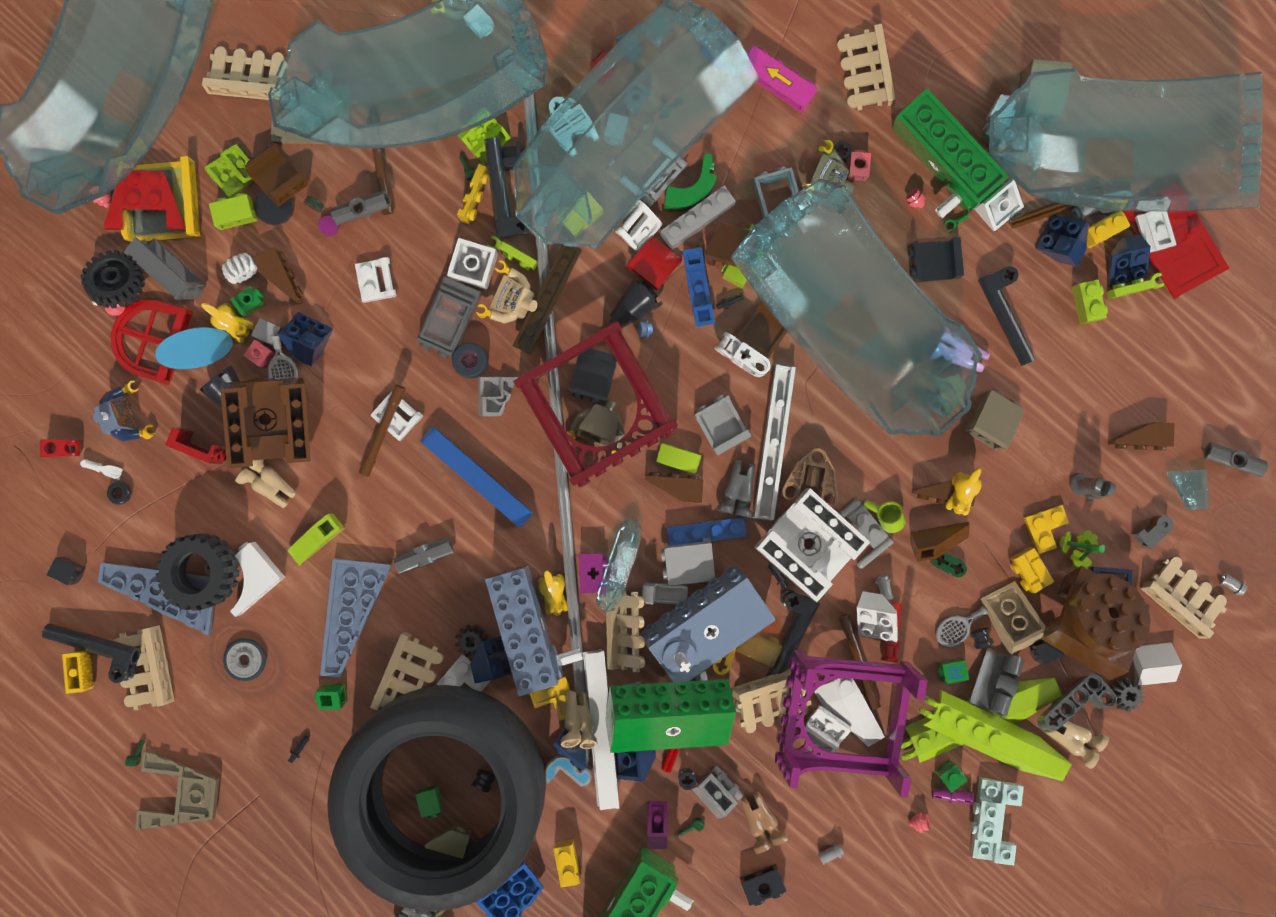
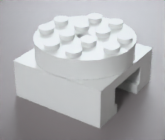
M806 488L794 503L777 518L773 526L754 548L811 599L818 602L833 585L830 581L851 558L855 560L870 541L812 489ZM804 539H812L813 546L810 549H805Z

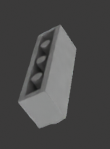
M723 186L662 229L661 237L672 251L734 207L736 201L727 188Z

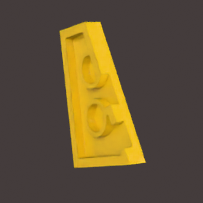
M478 164L470 183L471 193L465 194L463 199L464 209H459L457 213L461 222L470 225L471 220L474 221L476 218L477 210L475 208L477 203H480L483 198V185H487L489 180L488 169L484 165Z

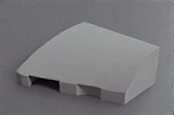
M478 377V416H502L505 404L512 395L510 393L515 385L513 381L518 377Z

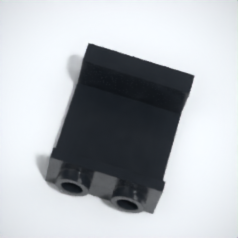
M953 237L949 241L918 243L917 240L913 241L910 247H908V258H911L912 263L909 273L910 277L913 278V283L960 279L964 276L961 237Z
M589 349L580 354L571 386L568 389L572 393L571 396L578 399H583V396L591 398L590 402L601 404L602 401L606 402L617 365L614 355L595 349Z

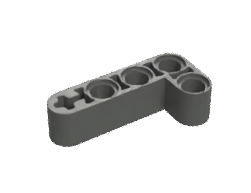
M1098 675L1083 676L1038 717V726L1043 731L1058 730L1088 701L1098 709L1109 708L1116 704V695ZM1088 680L1092 682V688L1089 687ZM1075 692L1079 695V701L1075 699ZM1102 695L1105 696L1106 703H1103ZM1061 705H1064L1066 708L1065 714L1061 711Z

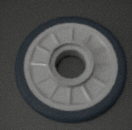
M238 639L232 642L224 653V668L232 678L238 681L253 680L265 668L266 655L264 649L254 640ZM244 654L249 657L248 665L241 664V655Z

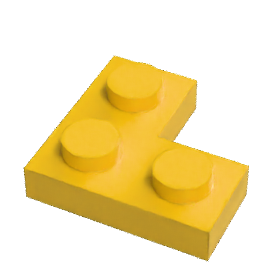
M1063 505L1024 517L1033 546L1038 554L1056 549L1057 546L1051 529L1069 523Z
M566 676L561 677L556 686L530 693L534 708L553 702L559 720L565 719L566 693L571 691Z

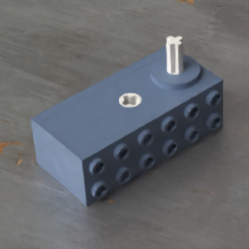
M529 565L492 575L485 579L518 696L558 685L560 678L563 677L562 666L583 660L580 648L558 654L555 645L551 644Z
M735 565L726 569L720 577L712 579L703 589L695 591L689 599L678 603L672 611L661 615L658 621L647 625L641 632V635L647 647L673 682H688L776 619L748 578Z

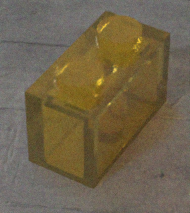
M759 631L736 648L737 652L773 668L782 645L778 643L779 639L768 635L766 638L760 635L761 631Z

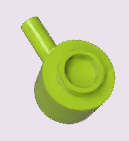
M869 500L865 501L864 507L877 513L880 525L884 531L896 533L903 529L906 519L902 507L898 503L890 501L879 506Z

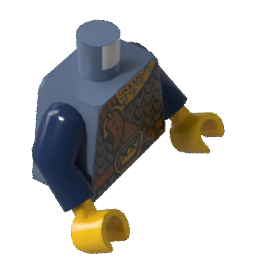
M135 381L128 382L124 385V388L118 387L106 392L99 401L100 405L94 407L93 420L100 425L102 432L112 435L123 442L140 439L141 436L145 439H150L155 435V433L150 434L147 432V430H151L154 427L153 425H147L142 431H138L140 428L128 396H124L125 393L133 394L139 390V388L135 390L130 388V385L135 383Z

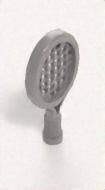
M279 334L271 335L275 355L268 365L269 378H273V376H275L274 379L298 378V369L295 362L281 350Z
M981 606L969 617L953 615L943 619L936 628L935 637L937 641L946 647H955L963 643L970 634L972 622L988 614L984 606Z

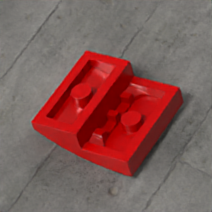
M652 236L633 257L627 267L657 291L681 264L682 259Z

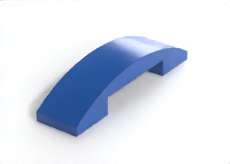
M702 247L683 250L685 272L695 325L700 327L715 324Z

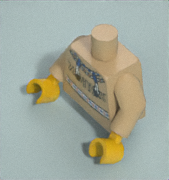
M500 260L499 262L504 264V268L499 270L495 267V270L508 275H504L489 308L492 311L487 310L485 305L480 304L478 307L485 309V312L482 314L476 312V314L480 318L489 316L492 320L509 323L517 318H525L528 311H535L537 301L533 300L535 293L530 291L531 285L527 278L515 269H509L507 264Z

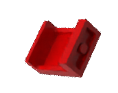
M172 427L165 446L211 464H222L226 461L225 445L212 444L210 451L189 443L194 433L193 431Z

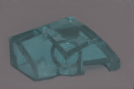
M1207 470L1167 471L1169 478L1188 510L1209 509Z

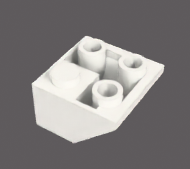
M863 591L857 606L858 635L897 642V611L882 594Z

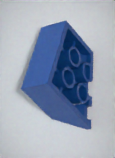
M523 860L519 868L503 885L486 897L476 901V903L488 917H521L522 912L526 907L531 906L544 886L527 862Z

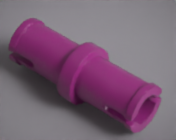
M933 786L932 799L946 800L952 804L959 802L972 805L974 793L960 790L951 792L949 789Z

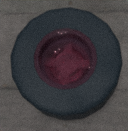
M471 342L463 343L453 352L452 365L461 376L469 379L478 378L487 370L488 356L479 345Z

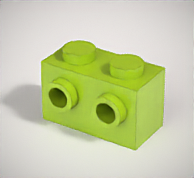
M245 193L235 194L233 198L229 199L218 198L214 200L215 202L209 203L214 226L219 230L258 221L253 199Z
M1099 280L1079 283L1072 287L1080 325L1107 318L1108 309L1107 305L1103 302L1102 295L1104 291Z

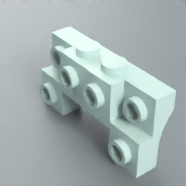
M979 777L977 799L973 804L974 822H971L970 832L972 834L970 856L972 858L1014 865L1016 845L1013 842L1001 841L1005 805H1022L1024 787L1021 784Z

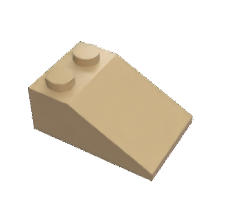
M1015 581L981 598V602L987 610L1000 640L1011 655L1042 640L1046 626Z

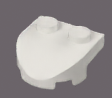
M821 705L814 710L805 723V730L813 743L830 752H835L839 749L840 743L851 732L852 728Z

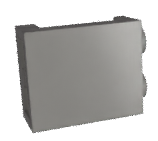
M723 395L713 400L714 404L707 407L705 404L696 409L697 413L694 415L716 456L751 437L749 430L745 428L731 403L730 397L724 398Z
M702 538L703 542L668 546V543H664V549H661L662 561H666V568H663L664 580L668 579L669 586L707 582L715 578L710 538Z

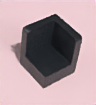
M520 141L516 142V146L503 147L504 170L524 169Z

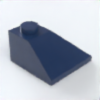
M656 750L614 753L616 779L645 781L656 758Z

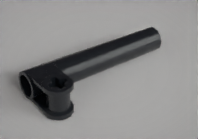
M500 138L484 139L496 237L505 238L527 234L532 230V221L525 216L511 217ZM522 220L528 223V226L524 228L525 230L518 226Z
M1008 266L978 279V282L1020 365L1024 366L1036 359L1002 288L1014 283L1018 279L1017 269L1013 266ZM1010 273L1011 277L1005 279L1004 275Z
M790 589L783 591L780 597L781 603L796 613L766 677L781 674L788 669L789 659L791 656L793 657V651L798 649L820 605L819 602ZM789 598H794V601H789Z
M50 623L44 627L42 637L112 659L108 672L109 679L112 682L120 683L131 680L134 677L141 654L140 648Z

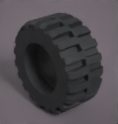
M207 533L179 537L166 546L167 550L161 552L159 557L162 559L157 561L156 568H159V573H156V579L160 580L158 587L165 592L163 596L166 600L171 599L172 605L175 607L181 606L180 608L183 610L199 611L221 604L227 597L231 596L233 593L231 588L237 586L238 581L235 579L239 576L240 570L236 569V565H239L238 559L233 557L235 552L233 549L227 548L229 544L225 540L219 541L220 537L216 535L210 536ZM194 553L201 555L207 561L210 568V580L203 590L195 588L189 582L186 574L187 562Z

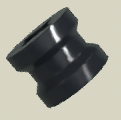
M983 627L970 633L971 638L975 641V649L984 648L994 643L993 638L989 636L990 630L988 627Z
M478 769L476 773L477 778L473 780L471 785L480 791L488 793L491 789L490 784L494 782L496 777L488 771Z

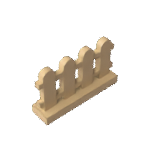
M882 24L874 25V32L869 33V29H866L864 34L850 37L849 34H845V38L838 41L837 48L840 52L847 51L848 57L841 60V68L844 71H851V76L846 77L844 80V86L846 89H854L855 95H851L848 98V106L850 108H857L860 111L863 110L862 106L877 103L878 107L882 106L884 101H887V106L895 105L896 98ZM872 45L877 46V51H873ZM867 47L868 53L853 56L852 50ZM879 63H880V68H881V69H880V70H876L875 64H879ZM870 66L871 72L856 75L857 68ZM883 82L884 88L880 89L879 83ZM874 85L873 91L859 92V87Z
M217 47L214 54H210V60L213 61L211 72H207V78H203L202 86L208 94L284 101L285 93L281 86L285 85V81L282 79L283 69L288 67V63L281 53H274L272 59L268 60L260 50L255 51L252 58H248L243 49H236L233 56H228L224 47ZM227 62L232 63L230 74H225ZM246 64L251 65L249 76H244ZM265 66H270L268 78L263 77Z
M1172 557L1169 560L1164 559L1162 563L1165 566L1159 574H1153L1151 577L1153 581L1144 582L1140 589L1199 639L1211 638L1214 634L1211 629L1216 625L1213 623L1220 612L1225 613L1227 610L1224 607L1227 603L1226 597L1223 595H1216L1214 597L1209 595L1212 591L1211 584L1208 582H1203L1199 585L1195 583L1197 573L1194 570L1182 572L1180 570L1182 560L1179 557ZM1176 574L1179 579L1172 588L1169 582ZM1191 587L1192 589H1194V592L1189 597V599L1186 600L1183 596ZM1206 600L1209 604L1202 613L1198 609Z
M626 590L606 591L607 669L628 670V667L633 668V672H640L639 668L645 666L644 658L639 656V648H643L645 645L644 638L639 636V628H643L644 619L638 613V608L644 606V600L641 596H638V592H631V595H626ZM627 608L632 609V615L627 614ZM627 627L632 628V635L627 634ZM627 647L632 648V654H628Z
M160 625L137 630L138 634L127 636L126 632L120 633V638H116L114 641L133 647L140 646L141 654L137 666L144 665L145 672L135 674L131 680L120 682L123 688L130 687L131 695L124 698V704L127 707H133L134 710L141 709L140 705L151 703L152 707H158L174 702ZM148 684L149 691L138 693L137 686Z
M402 633L370 708L379 710L393 701L398 692L406 694L421 689L424 681L432 682L436 675L434 671L430 670L431 664H439L443 661L442 653L437 651L439 647L433 646L431 649L419 644L420 639L410 640L411 634ZM404 652H407V653H408L406 659L402 658L403 655H404ZM413 655L426 660L425 667L411 662ZM396 671H401L399 676L395 677ZM405 674L418 678L417 685L403 680ZM389 688L393 689L390 696L387 695Z
M791 669L781 674L770 675L731 688L732 696L739 701L736 703V707L741 710L742 720L739 721L741 728L743 727L748 733H753L756 730L757 722L761 721L765 727H771L775 716H779L781 719V715L785 711L783 699L788 691L786 679L787 676H790ZM801 688L802 695L800 694V696L803 697L806 691ZM776 697L777 709L772 710L771 698ZM810 699L806 704L804 715L808 713V705H811ZM758 703L760 714L755 716L753 704Z

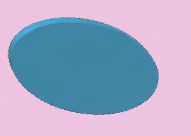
M215 328L188 329L171 335L162 341L156 349L155 357L160 364L169 368H199L223 358L231 350L233 340L228 333Z

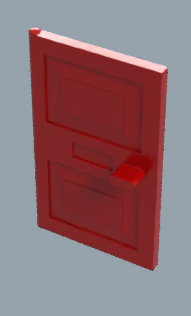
M1178 182L1132 208L1123 211L1132 231L1137 235L1140 233L1135 219L1136 216L1166 208L1177 245L1151 252L1149 259L1156 271L1162 274L1160 277L1174 300L1230 269Z

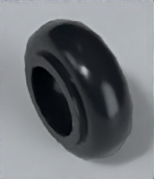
M115 481L108 487L107 497L113 504H125L131 497V488L123 481ZM118 487L123 490V496L120 499L115 496V490Z

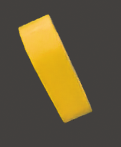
M736 648L723 657L725 658L724 664L726 668H722L720 671L716 663L712 665L713 670L717 674L724 675L728 673Z

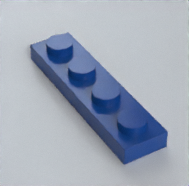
M744 517L667 527L669 546L703 542L702 538H710L711 541L746 537Z

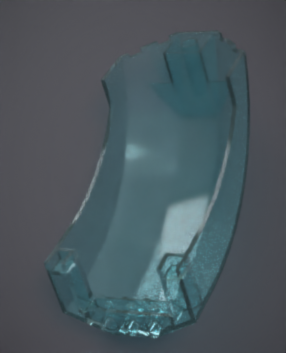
M64 0L58 24L49 47L30 84L19 101L0 105V151L5 159L3 163L11 178L14 177L20 187L18 191L22 198L59 215L105 196L132 172L166 127L185 91L202 46L214 0Z
M437 0L403 18L362 30L337 33L319 20L315 21L289 42L287 47L289 51L286 61H281L276 74L279 78L275 88H270L268 98L275 128L312 141L354 148H390L417 145L462 133L490 121L511 109L546 85L548 59L540 31L524 0Z
M665 0L623 37L581 80L544 123L515 162L513 170L515 173L516 217L546 245L556 243L564 244V246L579 247L581 245L598 249L615 233L618 226L621 227L633 210L672 169L741 103L757 82L759 77L739 38L711 10L689 0Z
M1076 67L1033 72L1027 78V81L1019 89L1017 88L1006 100V103L990 116L989 155L1028 194L1066 205L1146 212L1260 208L1263 139L1262 72L1170 80H1118L1082 77L1079 75Z
M819 179L783 201L756 224L732 254L731 259L801 349L859 409L888 434H931L933 436H940L970 410L972 403L970 396L972 390L975 389L978 375L976 368L977 363L981 361L982 353L964 325L947 318L902 268L877 235L845 185Z

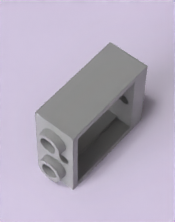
M784 166L775 169L773 173L762 172L756 175L753 180V186L765 226L798 218L804 214L792 167L786 169ZM786 178L794 207L768 214L760 185Z

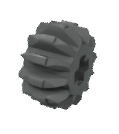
M1124 678L1123 682L1116 680L1117 687L1112 685L1111 688L1114 690L1117 698L1115 704L1117 709L1121 711L1125 709L1126 712H1131L1132 708L1139 710L1137 704H1144L1140 699L1146 696L1144 693H1141L1143 687L1137 685L1138 682L1136 680L1130 681L1128 678Z

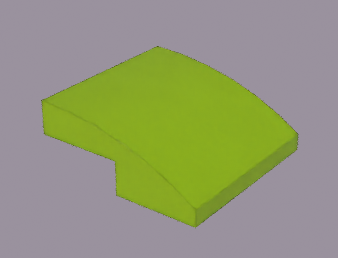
M486 108L457 135L483 165L487 162L484 139L499 137L502 147L511 138Z
M237 144L220 153V158L204 167L205 171L228 199L233 198V195L240 193L254 182L248 176L245 169L249 159Z

